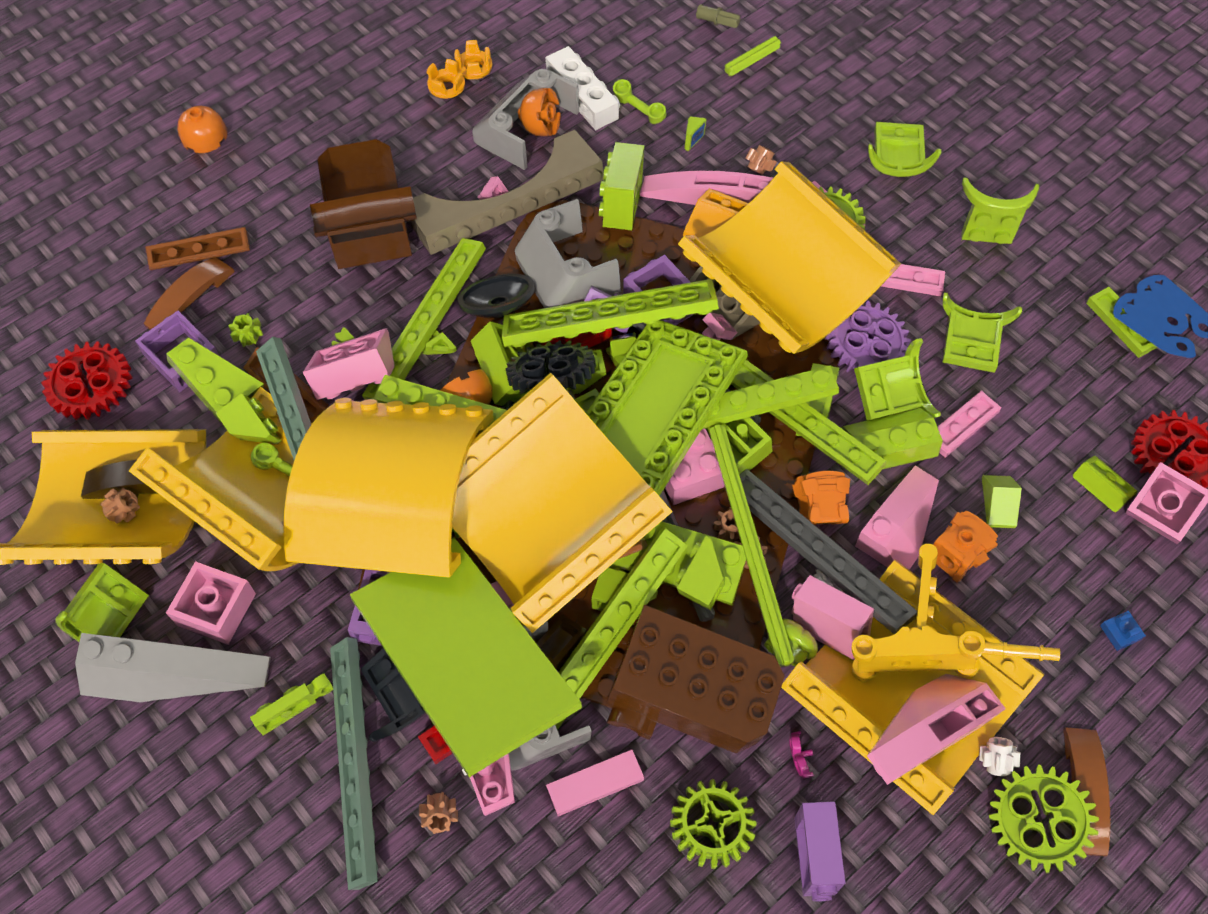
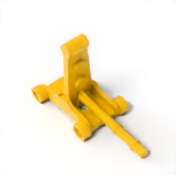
M924 544L919 549L918 566L922 569L916 627L910 629L909 627H902L896 634L878 639H873L868 635H860L853 640L851 647L853 657L855 658L852 664L853 675L856 679L863 682L872 680L876 672L955 670L958 676L962 678H973L979 671L980 662L978 657L982 654L1003 656V658L1039 659V661L1060 660V648H1049L1043 645H1039V647L1007 644V642H1003V644L985 642L982 635L975 631L965 632L961 636H952L937 633L929 626H926V624H933L934 606L928 605L929 595L935 596L937 582L936 577H931V570L936 566L938 554L937 548L932 544Z

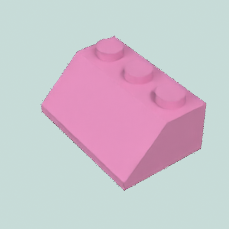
M387 328L315 352L303 374L316 400L325 397L333 399L339 396L341 392L347 390L351 392L358 391L366 384L372 382L380 384L384 375H391L395 365Z

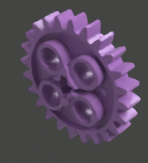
M867 301L864 306L858 308L847 320L825 337L829 341L827 349H834L831 357L840 358L839 366L843 364L848 365L847 372L857 367L903 357L911 343V339L906 338L909 330L902 329L905 322L896 321L897 313L890 316L888 314L889 307L882 311L880 310V303H877L875 307H871L870 302Z

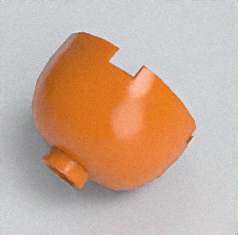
M540 88L532 90L524 97L521 107L518 109V117L529 133L535 136H552L557 133L560 125V112H556L555 105H559L556 93L552 88Z
M208 106L191 107L184 111L178 120L177 131L183 146L186 149H193L195 153H208L216 150L221 146L220 142L223 138L225 140L227 138V128L218 112Z
M481 369L468 372L470 378L463 380L460 377L455 378L440 390L488 405L491 403L493 396L490 380L485 371Z

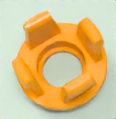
M477 40L466 41V50L462 54H460L458 49L455 50V61L458 63L459 72L463 74L464 78L480 79L488 75L492 70L493 64L490 49L486 47L485 52L480 51Z
M446 59L445 69L437 70L434 63L428 67V90L435 97L443 99L453 98L464 90L465 79L463 74L459 72L456 61ZM444 82L453 83V88L446 90Z

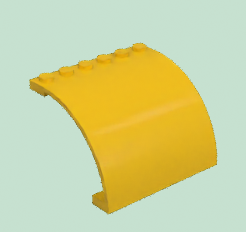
M781 161L774 169L778 174L734 217L714 231L699 238L695 235H686L680 240L678 245L684 249L683 254L689 260L696 261L703 267L702 272L708 278L715 279L722 285L721 290L727 296L734 297L741 303L740 308L746 314L753 315L760 321L759 326L766 333L777 337L780 340L778 342L785 351L796 354L812 347L847 320L885 283L901 263L790 162Z
M550 373L473 440L465 458L457 487L452 528L477 555L514 604L511 607L512 613L533 633L672 513V510L609 441L554 375Z
M260 387L253 397L264 407L262 413L265 418H270L278 427L276 434L281 439V442L271 445L277 448L279 458L293 465L294 459L272 396ZM226 431L208 448L178 465H171L153 450L146 448L130 468V473L257 569L278 571L298 564L296 562H286L284 550V526L282 521H284L285 500L290 476L274 467L262 470L253 465L251 453L255 446L262 442L240 440Z
M350 398L335 400V403L324 410L312 423L300 444L293 463L284 510L283 533L286 562L451 577L461 564L460 553L451 552L453 512L461 471L469 447L478 431H484L494 421L493 410L483 409V407L477 405L457 408L454 404L429 406V403L425 402L407 405L403 404L402 401L377 403V400L374 399L361 402L352 401Z
M206 429L41 430L32 432V443H42L37 489L32 506L22 527L8 543H0V565L12 564L14 560H24V564L27 565L41 564L43 560H54V564L73 563V559H83V564H99L103 562L102 559H113V564L132 563V559H143V564L161 563L163 558L178 551L184 544L195 521L160 494H139L138 505L140 508L135 512L136 517L128 523L122 520L116 524V522L107 519L103 513L101 503L105 499H82L81 493L87 471L111 463L137 460L146 448L153 450L173 466L189 460L206 449Z
M894 560L879 580L918 611L921 578L900 562ZM938 591L935 592V596L929 595L928 605L934 606L933 624H926V626H929L935 632L943 635L961 636L965 632L975 631L982 635L985 642L1003 644V641ZM873 617L870 637L878 639L894 635ZM917 617L906 627H909V629L916 627ZM824 645L816 654V657L811 659L806 665L802 661L799 662L783 682L781 688L872 764L867 757L868 753L912 692L945 674L958 676L955 670L876 672L872 680L863 682L856 679L853 675L852 664L854 660ZM984 654L978 657L980 662L979 671L973 678L968 679L987 683L1006 709L976 731L893 781L932 815L938 811L952 794L955 785L980 755V746H987L989 739L995 736L1044 676L1042 671L1025 658H1003V656Z

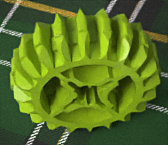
M714 779L710 780L709 788L707 789L704 783L699 781L697 782L698 792L688 786L686 788L688 798L683 795H679L677 798V802L682 807L673 806L672 814L679 818L671 819L670 826L680 828L672 833V839H683L678 844L677 849L684 851L686 848H689L690 851L686 857L689 861L694 858L695 854L700 856L698 866L703 867L706 859H711L710 866L712 869H716L717 859H721L723 866L728 867L730 865L728 855L738 862L741 859L738 849L747 853L750 846L746 841H753L755 838V834L747 829L755 828L757 825L756 821L746 819L754 814V809L750 807L743 808L747 804L748 798L744 796L738 800L736 798L739 792L737 787L733 788L731 793L726 791L728 786L726 781L722 782L720 789L716 788ZM710 800L726 804L733 812L730 810H718L713 801ZM701 802L703 817L696 820L693 825L688 826V813L695 805ZM708 815H710L714 822H720L717 828L718 832L714 830L712 825L706 826L709 819ZM738 821V836L726 846L723 830ZM693 835L696 837H708L716 848L700 844L693 838Z

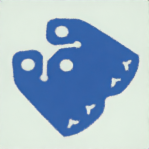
M1153 275L1143 279L1137 284V293L1124 294L1114 306L1113 314L1115 318L1169 354L1186 358L1196 356L1195 346L1190 339L1178 336L1167 337L1164 335V332L1182 334L1189 328L1185 314L1191 315L1190 320L1193 332L1201 338H1208V332H1204L1198 327L1200 323L1208 326V313L1165 275ZM1160 280H1163L1162 285L1155 283L1156 281L1160 282ZM1148 285H1149V286H1150V289H1151L1152 291H1150V290L1145 291V289L1148 288ZM1132 299L1134 300V305L1127 303L1131 302ZM1122 308H1124V311L1127 314H1120L1122 312ZM1167 318H1175L1178 321V324L1171 325L1167 321ZM1178 342L1184 343L1187 346V350L1182 351L1178 349L1176 344Z

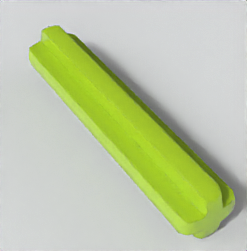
M773 36L726 63L725 73L733 76L778 50L781 44L780 39Z

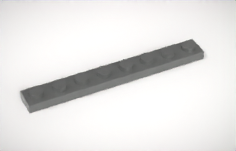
M748 469L739 475L750 511L847 595L874 608L873 617L889 631L896 634L902 627H906L917 617V610Z

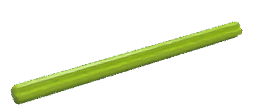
M717 424L709 429V434L774 656L780 667H787L795 662L728 435L725 426Z

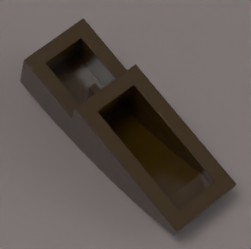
M129 460L107 464L87 471L81 497L82 499H106L105 495L110 490L115 489L118 492L122 488L133 492L137 499L139 494L158 493L129 472L130 468L137 461Z
M562 615L536 644L559 672L586 634L587 629Z

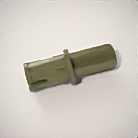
M700 4L696 12L697 19L714 22L716 26L722 24L737 28L741 20L740 15L723 11L721 7L716 9Z

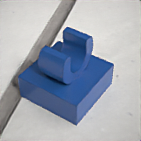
M1129 611L1106 620L1100 625L1116 651L1132 645L1146 636Z

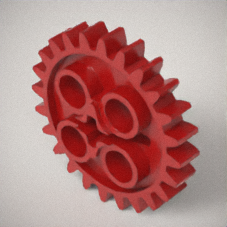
M99 341L93 347H91L89 342H85L84 348L81 349L75 344L74 351L72 352L64 349V357L55 356L58 361L57 364H48L52 371L43 373L47 380L41 382L45 388L42 393L45 395L46 401L57 413L62 412L66 418L72 415L75 420H78L81 414L84 415L86 420H89L91 413H95L97 417H100L102 409H105L107 412L111 411L110 404L120 405L117 398L127 396L123 389L131 388L128 380L133 379L129 372L132 369L125 356L117 348L112 349L108 343L102 347ZM82 363H83L84 369H85L86 372L88 373L87 376H85L84 373L82 372V368H81V364H82ZM88 382H89V385L91 386V388H92V390H93V393H94V396H93L92 398H91V392H90V390L87 388Z
M1172 410L1169 415L1161 411L1158 416L1152 414L1148 420L1145 419L1133 434L1135 437L1131 441V444L1135 446L1131 454L1138 455L1134 463L1143 464L1144 466L1140 473L1149 472L1152 475L1160 462L1164 463L1188 438H1192L1193 441L1176 456L1168 467L1207 488L1208 431L1206 427L1208 423L1198 424V416L1193 417L1192 420L1188 419L1187 412L1178 417L1175 410Z

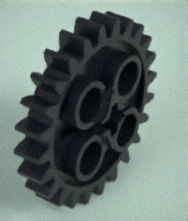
M559 340L556 344H551L549 341L545 346L536 344V348L527 347V352H517L518 357H511V362H507V368H505L509 386H512L514 391L519 390L520 394L529 392L550 373L554 375L565 389L571 388L575 390L577 389L576 384L584 385L585 379L592 378L591 374L595 373L596 363L593 351L588 350L587 345L582 347L581 343L572 345L571 341L562 344L561 340Z

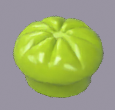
M784 618L783 623L795 660L792 666L796 667L799 662H804L805 659L815 658L818 652L815 638L809 631L804 630L800 624ZM768 638L764 643V647L774 655L770 639Z

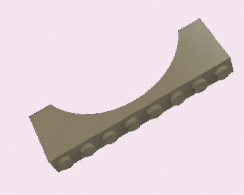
M573 130L554 138L553 152L547 164L535 177L522 186L499 196L474 201H451L432 197L424 193L413 198L417 220L408 221V223L430 255L458 244L462 238L469 239L602 181L604 177L602 160L577 131Z

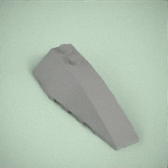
M81 633L75 666L80 695L133 702H149L266 687L271 657Z

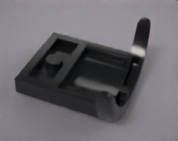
M384 648L360 669L391 720L389 724L369 735V739L372 742L387 738L407 728L427 714Z

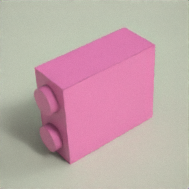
M809 575L804 584L799 583L792 594V599H794V605L791 610L793 621L800 624L804 630L809 631L819 642L855 660L851 649L852 642L860 635L870 636L874 608Z

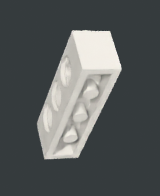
M568 46L545 57L547 70L578 84L579 112L595 130L619 119L620 103L618 98L612 95L607 90L604 82L599 81L592 69L582 62L579 54L574 53Z

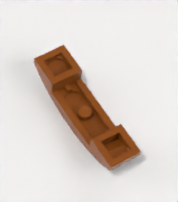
M216 257L194 266L180 276L162 294L149 312L144 322L145 327L151 330L175 312L179 311L182 313L211 285L218 288L235 272L234 269Z
M1065 727L1063 729L1066 759H1070L1072 783L1079 780L1080 784L1076 790L1079 793L1083 791L1090 792L1084 801L1085 803H1095L1096 807L1088 811L1089 815L1099 817L1098 822L1090 824L1091 828L1098 831V835H1088L1087 837L1094 844V847L1087 848L1082 846V850L1086 855L1108 856L1110 843V797L1102 745L1096 730ZM1072 827V838H1073V836H1074V829H1073V827Z

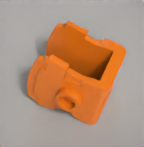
M819 471L796 478L792 488L795 498L798 499L799 513L812 524L830 523L835 525L849 522V510L847 505H845L846 494H849L850 479L846 478L843 472Z
M969 511L957 512L950 522L952 526L948 525L945 532L933 544L938 552L936 564L949 574L956 583L962 580L970 568L973 566L977 568L989 560L987 552L998 545L996 543L998 535L986 522Z

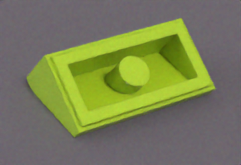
M1092 456L1083 462L1073 474L1075 480L1113 512L1119 511L1138 493L1134 487L1097 456Z

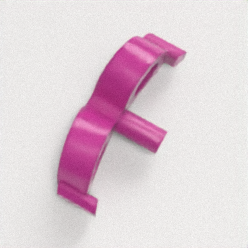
M801 731L791 733L789 737L793 762L798 774L803 779L813 777L814 774L809 772L804 758L812 756L813 751L812 749L801 751L799 738Z

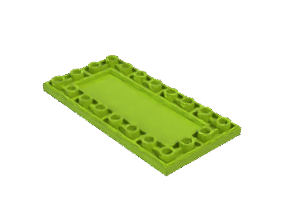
M662 320L653 324H647L586 414L646 483L660 496L747 359V350Z
M453 538L451 539V552L460 553L461 564L451 577L390 572L351 593L350 597L468 777H471L582 708V705L572 689L458 541Z

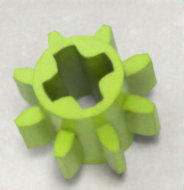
M249 313L236 316L233 324L228 325L233 342L240 340L243 347L256 344L259 336H263L260 328L262 325L259 319L254 318L252 320Z

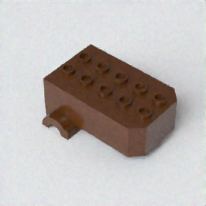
M374 139L327 148L317 158L324 202L310 204V210L314 223V235L316 238L328 236L338 269L412 256L406 221L417 220L411 187L399 188L390 146Z
M644 605L632 631L605 703L606 707L611 708L607 723L616 727H626L635 731L638 736L650 740L658 722L737 754L756 745L767 734L785 675L775 656Z

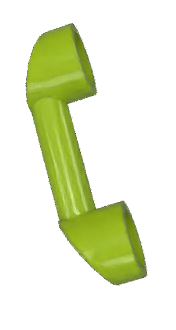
M621 79L614 83L613 92L619 102L629 103L647 115L651 124L660 123L666 118L665 106L661 103H653L649 106L633 95L629 81Z

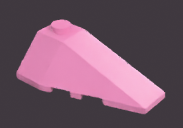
M915 465L861 531L855 547L887 568L894 560H897L910 570L918 559L919 549L923 544L939 480Z

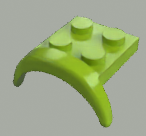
M876 122L874 129L875 151L872 144L868 145L869 158L875 169L883 174L896 177H909L921 174L932 167L941 155V149H937L931 156L925 159L924 125Z
M963 178L962 187L972 206L961 232L962 240L1012 244L1026 210L1033 204L1037 196L1039 184H1035L1034 189L1024 197L1005 200L981 193L971 185L968 178Z
M944 293L943 308L949 316L942 362L995 373L998 367L1003 326L1016 320L1022 313V307L1018 306L1015 309L1002 313L975 312L955 304L950 299L948 293Z
M922 338L912 341L903 357L854 368L866 420L916 408H922L934 418L941 416L940 411L935 409L929 401L920 377L919 351L923 343Z
M99 563L65 611H60L55 622L62 631L80 642L81 633L120 638L149 595L105 563Z

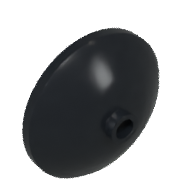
M496 275L466 287L459 294L458 303L460 309L470 315L484 318H503L504 315L515 312L527 303L535 291L533 280L525 275Z

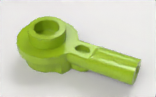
M260 443L255 446L251 453V461L255 467L262 470L274 467L290 476L293 465L279 458V452L273 445Z

